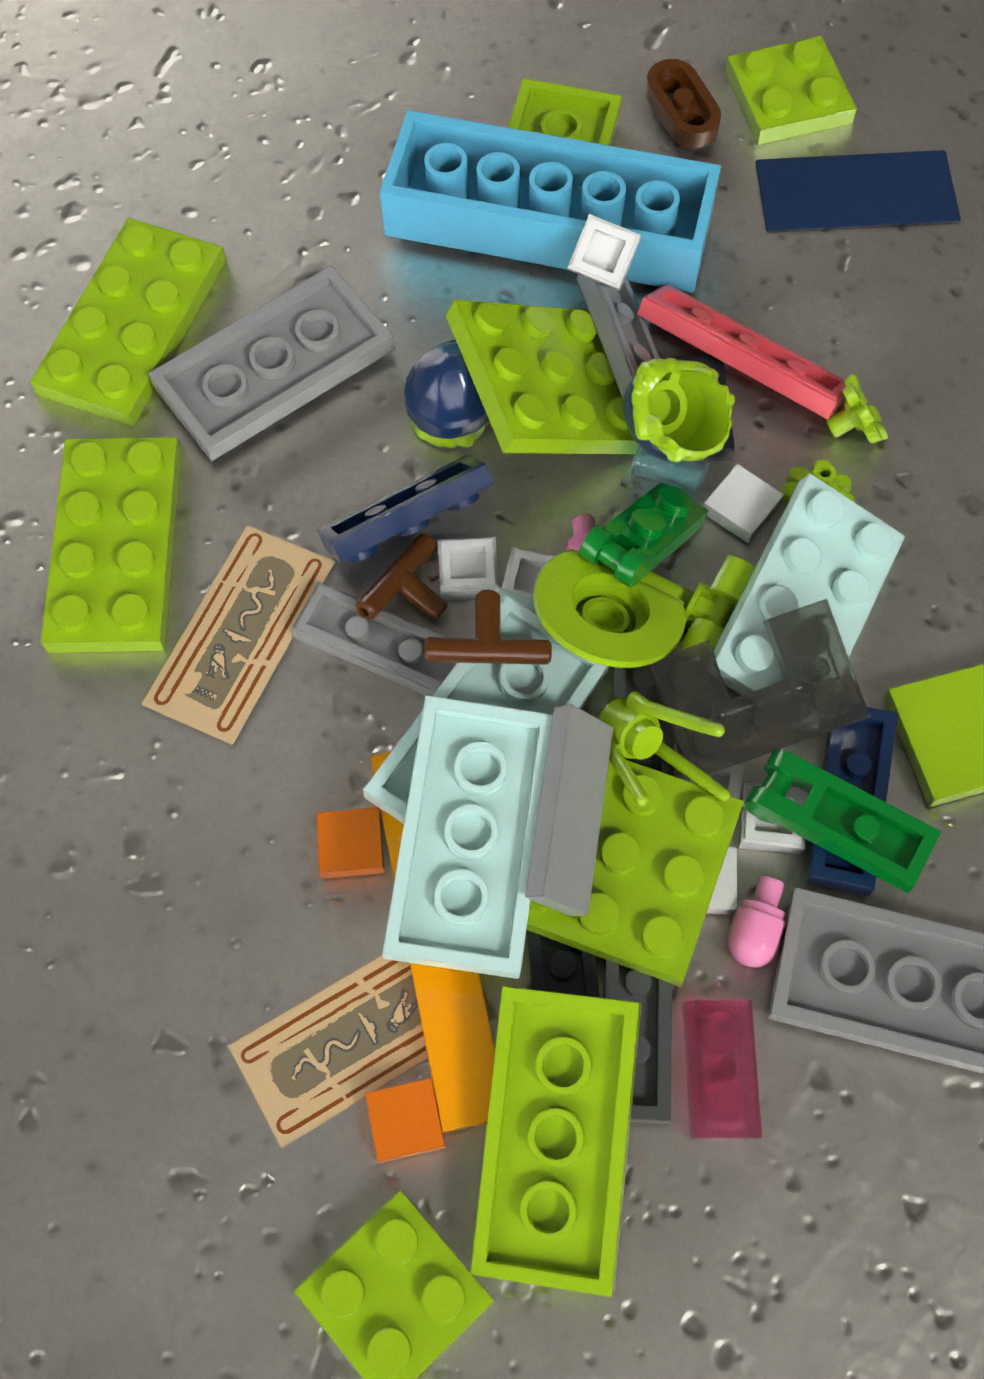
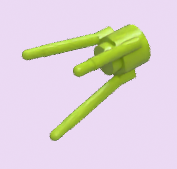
M637 691L631 692L628 697L614 699L600 713L598 719L613 727L609 761L639 806L648 804L649 798L624 757L627 759L637 758L643 760L651 757L654 753L719 800L727 801L730 798V792L725 787L662 742L663 732L658 719L714 737L724 735L725 728L723 725L649 701Z

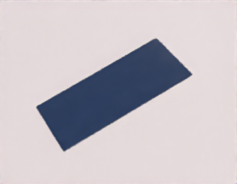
M945 150L756 160L767 231L959 222L961 220Z

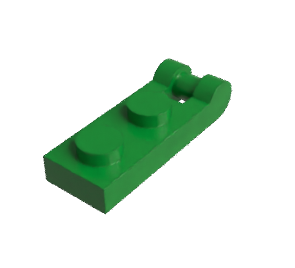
M660 482L603 527L596 525L584 539L579 550V556L595 566L600 562L615 571V579L632 588L701 529L709 510L692 501V498L685 491Z
M781 749L772 751L764 766L767 776L761 786H754L744 802L746 810L762 821L779 824L908 894L915 887L942 831L788 751ZM790 787H798L809 793L802 806L785 797Z

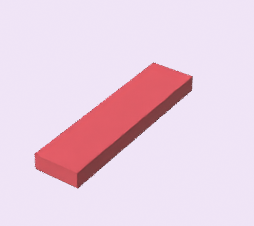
M667 284L643 297L637 315L818 415L829 419L845 403L846 398L842 391L846 388L844 379L675 287Z

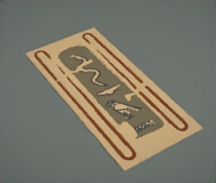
M246 525L141 705L233 745L293 638L291 632L293 625L318 582L324 583L335 561Z
M381 955L228 1045L281 1148L366 1097L365 1092L380 1089L428 1059L410 963L383 959ZM484 995L488 1019L490 1022L491 1020L495 1019L497 1015Z

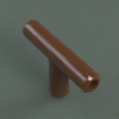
M419 534L356 602L357 613L364 619L373 620L397 593H400L432 621L437 620L447 609V602L414 575L436 551L435 540L427 534Z
M490 589L482 590L476 594L475 638L428 637L425 639V660L427 662L548 665L552 659V644L549 640L501 639L500 594Z

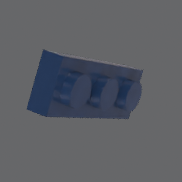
M465 455L317 530L326 551L340 563L346 560L351 563L359 562L374 555L380 548L379 543L397 534L399 536H409L423 530L429 525L430 517L446 509L455 511L472 505L480 498L479 492L494 485V482L485 463Z
M836 701L831 709L823 770L886 802L898 713ZM811 842L805 883L865 896L871 895L875 890L876 876Z

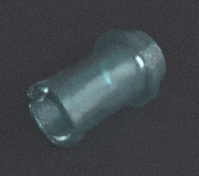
M639 445L632 464L631 475L635 477L640 476L658 483L663 482L668 486L679 488L686 493L697 496L704 483L708 463L701 460L687 463L666 462L650 455Z

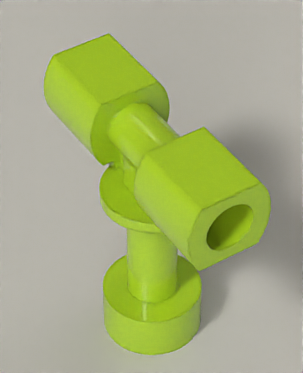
M727 555L712 586L710 587L700 582L695 592L652 571L640 580L684 601L683 607L686 614L685 628L689 630L675 656V665L692 675L701 678L706 677L708 673L703 670L756 568L754 565L741 558Z

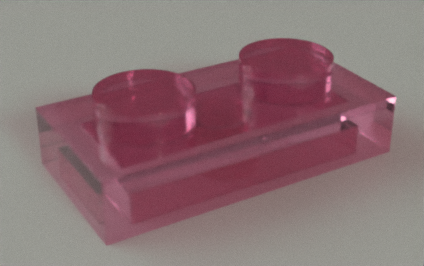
M752 1000L685 1001L683 1004L690 1141H757L761 1139L762 1129Z

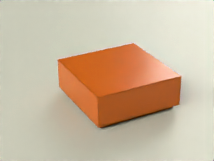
M379 807L317 812L319 874L322 879L385 873L382 822Z
M432 1078L365 1092L376 1157L379 1164L446 1149Z

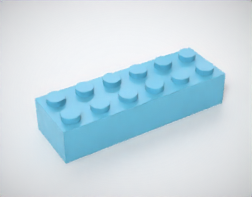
M407 110L379 191L385 236L568 270L567 267L588 215L591 214L641 235L640 243L625 278L632 282L658 287L669 284L680 291L694 293L714 209L721 165Z

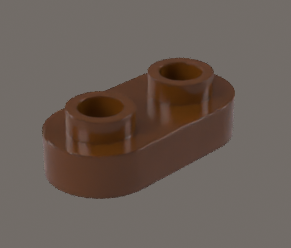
M665 59L655 63L648 71L646 98L672 140L687 148H702L711 144L718 135L721 110L696 70L689 63L679 59Z

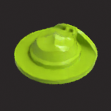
M574 549L557 555L542 568L533 594L535 611L541 624L553 639L575 655L600 665L634 668L658 662L669 655L679 643L686 623L685 608L683 607L684 601L642 581L629 588L614 578V570L601 562L596 566L579 556V552Z

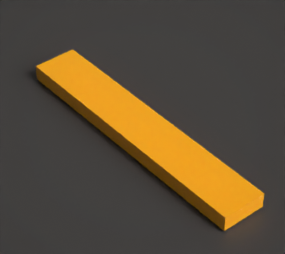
M391 752L370 756L374 775ZM381 809L395 881L404 824ZM410 963L442 1132L447 1134L487 1125L495 1047L479 973Z

